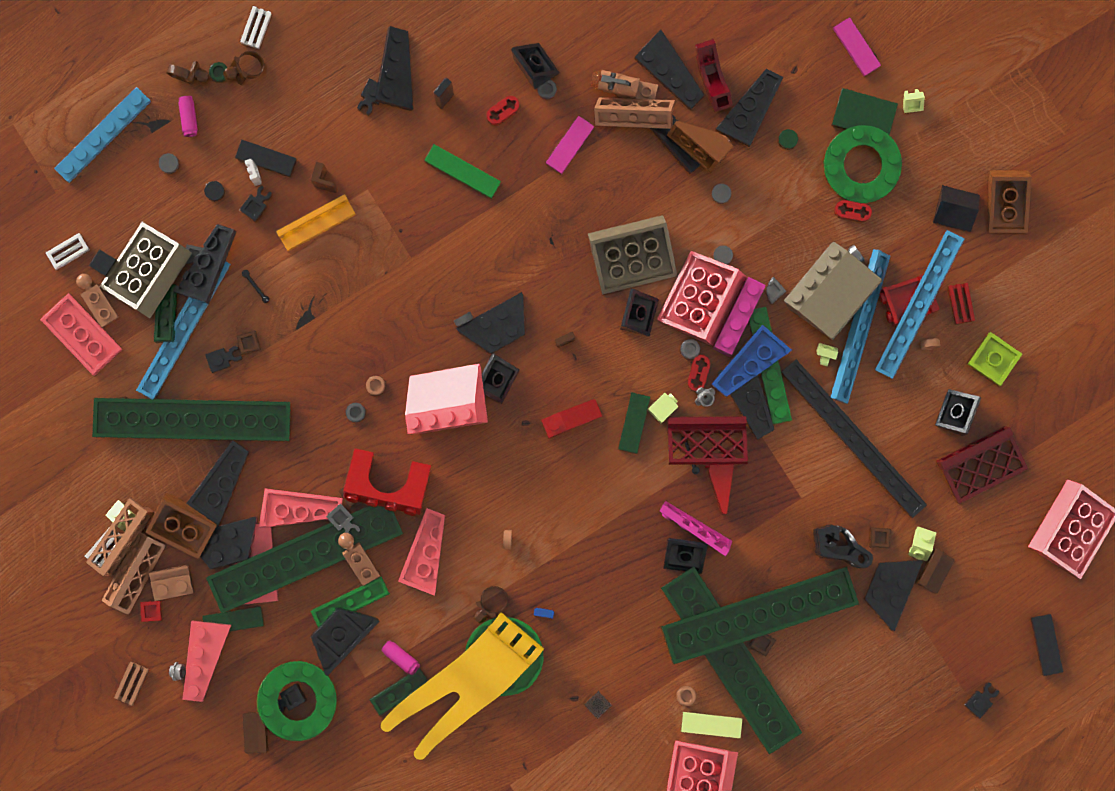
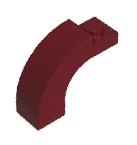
M714 39L696 44V59L700 75L714 112L733 107L731 92L720 67Z

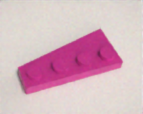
M664 502L660 509L664 518L675 521L681 528L691 532L724 556L728 554L732 540L669 502Z

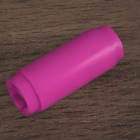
M192 96L180 97L178 103L182 133H184V137L196 136L198 127L194 100Z
M389 640L383 646L381 651L407 674L412 676L417 672L420 667L418 661L395 642Z

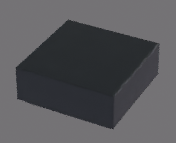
M99 249L89 266L107 276L117 260Z

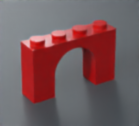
M354 448L343 490V498L352 503L363 502L370 507L381 506L389 511L399 510L411 516L420 515L431 473V465L412 461L408 479L403 488L394 493H383L376 490L369 481L374 452Z

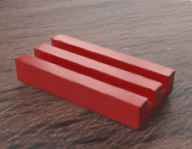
M968 282L948 286L955 324L975 321ZM961 288H964L969 318L966 316ZM954 289H957L962 319L960 320L954 295Z

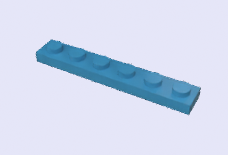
M136 87L54 169L70 183L151 100Z

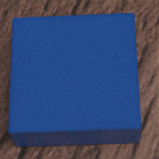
M535 608L534 615L553 618L554 611Z

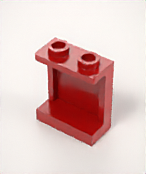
M924 274L881 289L879 298L882 305L885 304L887 312H885L888 323H892V326L899 324ZM936 297L926 315L940 310Z

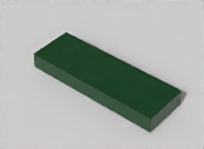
M176 284L171 285L155 310V343H170L175 340L174 322L176 320L177 293L173 292Z
M631 392L618 450L637 454L650 396Z
M262 607L202 616L203 622L231 625L230 631L264 626Z
M419 668L414 675H407L369 700L380 716L398 705L428 680L421 668Z

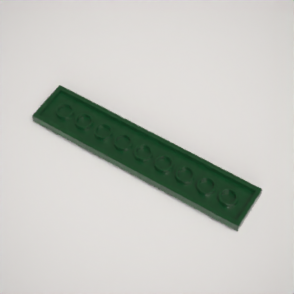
M94 398L92 437L290 441L291 402Z
M368 506L351 514L354 519L350 523L360 528V532L355 528H351L349 531L354 538L353 545L360 543L364 551L403 534L394 511L386 510L385 507ZM329 523L206 577L221 614L346 560L342 552L347 549L342 548L338 543L339 536L345 533V529L342 528L338 531L332 523Z
M692 567L661 587L681 620L720 608L695 567ZM744 642L705 654L710 665L768 754L773 753L802 733Z
M844 567L661 626L674 665L859 605L848 569Z

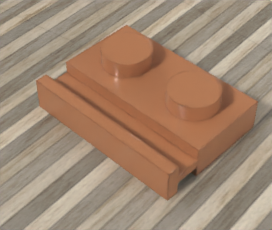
M188 564L149 572L155 601L194 593Z

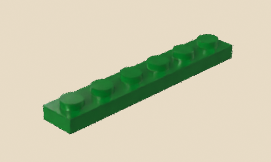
M767 308L754 309L749 319L752 336L762 325L772 332ZM779 361L761 372L773 425L792 421Z

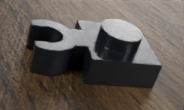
M370 78L361 93V97L365 99L357 107L360 111L363 106H368L367 115L372 113L373 103L379 105V102L375 101L378 82Z
M262 185L257 189V196L250 195L239 209L255 222L267 208L264 201L272 197V192H269L266 196L261 194L264 190Z
M233 346L227 353L224 348L205 354L211 372L216 373L231 367L229 361H241L243 359L242 356H233V352L239 350V347Z
M989 682L984 685L982 694L977 690L964 704L978 718H981L993 705L989 699L999 694L997 689L993 693H989L988 688L992 685Z
M298 683L280 693L282 699H278V705L283 713L286 707L290 711L307 701Z

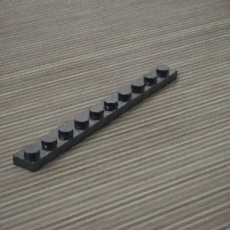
M797 359L781 372L911 518L927 506L922 498L833 399L830 398Z

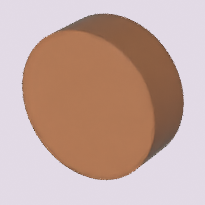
M937 338L926 339L920 342L921 350H932L941 347L940 340Z
M372 376L367 380L366 389L371 395L378 396L385 391L386 384L380 376Z
M505 530L503 548L511 550L512 530Z
M682 686L676 693L677 701L684 706L692 705L696 700L695 690L690 686Z

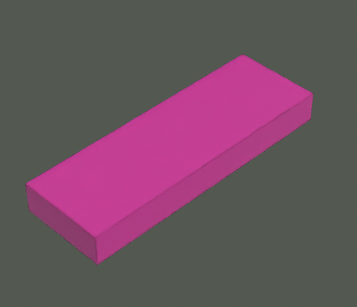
M850 17L833 27L834 32L864 77L881 66Z
M578 116L546 161V164L562 175L595 126Z

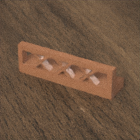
M599 97L594 108L595 126L671 129L673 126L672 112L675 107V100Z
M129 498L86 563L101 575L112 576L155 512L149 507H143L132 498ZM131 505L139 510L133 518H129L128 515ZM120 522H125L126 531L123 534H118L117 526ZM110 538L115 540L113 550H107L106 542ZM99 554L104 555V563L101 567L93 562Z
M141 532L126 554L102 601L108 606L129 615L149 578V572H152L166 545ZM151 544L157 545L155 553L149 555L148 549ZM147 562L146 570L140 572V564ZM137 579L138 585L130 590L129 585L131 581ZM128 596L129 601L126 607L119 606L122 598Z

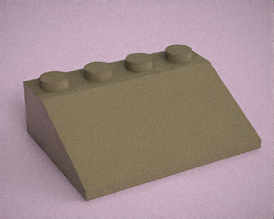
M663 215L588 233L602 295L678 276L668 227Z
M141 222L100 287L150 318L192 255V252L144 222Z
M833 241L785 298L784 302L789 310L834 340L882 282V279L850 252Z

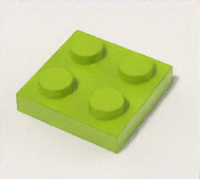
M989 332L967 365L996 385L1001 386L1022 356V353Z

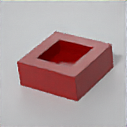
M161 601L140 602L141 622L162 621Z

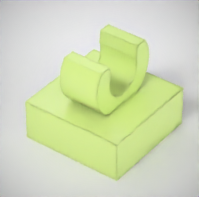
M915 89V93L908 94V91H905L903 100L904 113L924 111L925 97L923 92Z
M819 343L817 355L821 356L820 365L828 366L830 358L836 360L838 348Z

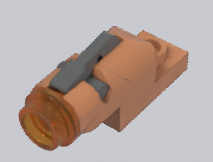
M605 70L593 71L591 86L595 87V89L616 94V97L655 100L658 88L657 84L639 81V78Z

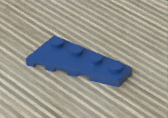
M762 325L711 385L727 397L791 352L792 349Z

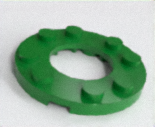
M859 125L842 131L831 141L824 157V173L831 188L843 199L858 203H870L886 196L897 184L902 170V158L897 144L886 132L873 126ZM866 145L874 148L882 160L880 174L869 183L855 182L845 172L844 160L846 154L856 146Z
M508 617L542 646L538 635L528 624L519 619ZM496 618L485 621L474 630L469 637L465 651L486 631ZM504 621L498 628V631L502 632L508 624ZM518 633L514 640L518 642L522 636ZM532 645L526 654L530 656L536 647ZM543 651L500 696L521 693L536 681L543 666Z
M293 661L274 668L262 681L257 694V709L261 721L272 734L288 741H303L317 736L330 724L336 710V691L332 681L325 675L323 670L307 662ZM296 681L310 686L316 696L315 710L309 717L299 721L290 720L285 717L278 706V697L282 688Z

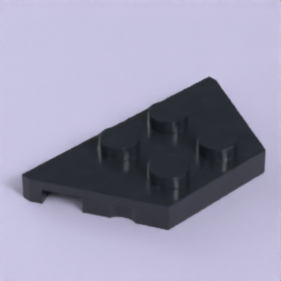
M522 292L456 328L457 331L490 354L525 336Z
M258 517L240 520L215 528L200 555L210 569L238 563L250 558L251 545L254 541V530L256 523H258Z
M921 560L879 563L864 600L892 631H895L923 563Z
M337 607L313 632L311 639L326 676L380 622L378 618Z

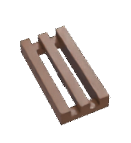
M130 661L114 698L133 706L149 669ZM133 667H135L136 669L132 675V678L128 684L124 696H121V693L125 687L129 675ZM142 670V675L131 699H127L139 671Z

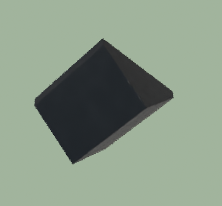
M539 43L517 46L511 49L514 61L534 89L560 73Z
M942 185L933 223L971 232L979 212L980 195Z
M631 288L620 329L650 336L659 299Z
M492 353L482 372L484 395L502 404L520 369Z
M948 389L935 425L961 436L968 435L981 397Z
M667 538L663 569L686 572L695 567L697 572L702 574L708 544Z

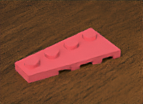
M265 489L259 528L328 520L326 516L340 503L343 504V498Z
M426 508L398 582L435 596L445 515Z
M191 621L183 700L204 701L231 625Z

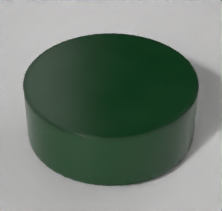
M221 62L212 64L209 68V75L212 80L218 83L224 82L226 79L223 72L227 69V66Z
M791 129L782 131L778 138L779 145L787 150L794 148L798 142L797 133Z

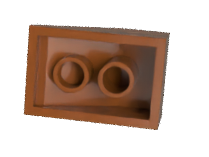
M676 121L667 134L668 137L710 173L720 164L733 147L730 139L725 135L680 121Z
M989 170V233H1028L1032 179L1028 170Z
M165 493L145 533L199 559L217 525L184 501Z

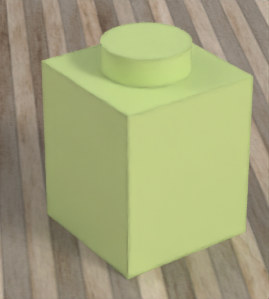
M664 393L647 411L662 424L679 407L676 404L678 401L672 394L667 395Z

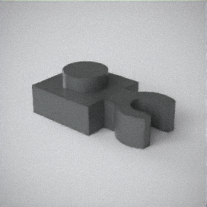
M341 503L326 516L338 531L344 528L345 533H349L351 528H355L360 532V528L357 525L350 523L354 518Z

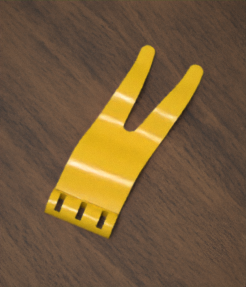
M501 612L486 631L461 656L400 702L381 722V729L389 732L411 715L445 695L457 692L460 695V699L427 733L414 751L415 758L422 760L444 738L505 692L538 658L544 648ZM505 621L508 625L502 632L498 631V628ZM519 633L522 637L514 644L511 641ZM533 645V646L536 647V648H535V650L531 653V655L528 656V655L526 654V652H527V651L530 649V647Z

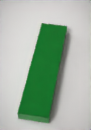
M433 144L424 160L431 166L490 199L493 198L501 184V181L435 144Z
M381 576L364 586L362 585L311 610V614L319 627L337 607L356 611L390 593Z

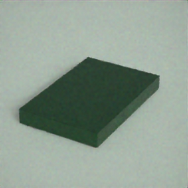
M842 88L831 126L846 130L854 126L867 125L879 128L890 135L898 103Z

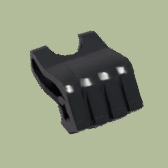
M828 524L813 530L815 553L817 556L843 560L860 569L867 568L872 564L873 555L871 552L858 545L853 535L847 529ZM838 533L844 535L848 543L847 546H835L837 544L834 542L839 541ZM829 535V539L834 542H828L826 536ZM859 555H862L864 558L862 563L858 561Z

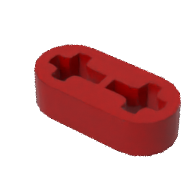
M507 96L487 111V121L491 125L497 126L513 116L519 110L518 99L514 96ZM508 101L511 103L515 102L513 110L511 108L504 110L508 106ZM500 111H502V113L498 116L499 120L496 121V119H490L492 117V112L497 114Z
M847 200L839 201L834 208L835 215L838 218L856 222H865L872 214V210L867 204ZM842 205H846V209L852 211H846L845 214H841V210H838V207L841 208ZM862 208H864V211L868 213V215H865L863 218H861V215L859 213H854V211H860Z
M705 355L697 356L692 362L687 385L694 392H697L701 387L704 388L710 360ZM701 359H704V363L707 366L703 367L701 372H698L699 365L696 364V361L699 362ZM696 375H700L699 382L702 385L694 388L691 380H695Z

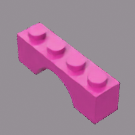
M750 277L747 278L713 347L714 350L731 357L766 285Z

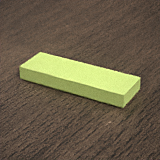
M683 712L681 732L732 738L741 737L742 718Z

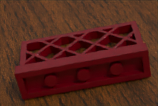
M746 416L668 417L669 465L748 464ZM672 433H680L684 438L677 443L672 438ZM694 433H700L704 438L697 443L691 436ZM714 433H720L723 436L718 443L711 438ZM733 433H742V439L738 443L730 437ZM687 440L694 445L689 452L681 446ZM706 440L714 445L709 451L701 446ZM726 440L734 445L729 451L721 446ZM718 448L725 455L722 458H715L711 454ZM677 449L685 454L681 459H673V453ZM699 449L705 455L702 458H695L692 453ZM739 449L743 453V458H735L731 453Z
M1004 426L936 461L958 504L1028 469L1013 438L1014 434L1010 427ZM1007 440L1012 445L1009 454L1000 451L1002 443ZM988 450L996 451L992 462L983 460L984 454ZM999 453L1008 456L1005 467L995 464ZM972 458L978 460L975 471L966 469L968 460ZM1011 458L1018 459L1021 467L1015 470L1008 468ZM982 462L991 464L988 475L978 473ZM994 466L1004 469L1002 476L998 479L991 477ZM954 467L961 469L958 480L952 479L948 470ZM964 470L974 473L970 484L961 482ZM977 475L986 477L984 486L980 488L974 486ZM960 484L969 486L967 494L962 497L957 492Z

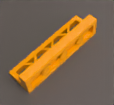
M344 194L276 232L287 251H290L356 214Z

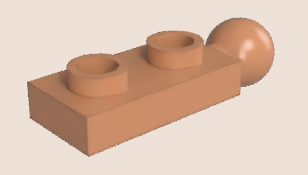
M80 274L76 279L77 286L85 289L81 296L100 326L103 328L119 318L99 285L96 284L92 287L91 277L88 274Z
M341 534L338 543L342 548L347 549L342 552L343 556L361 584L364 586L379 577L377 569L361 544L353 545L354 538L351 534Z

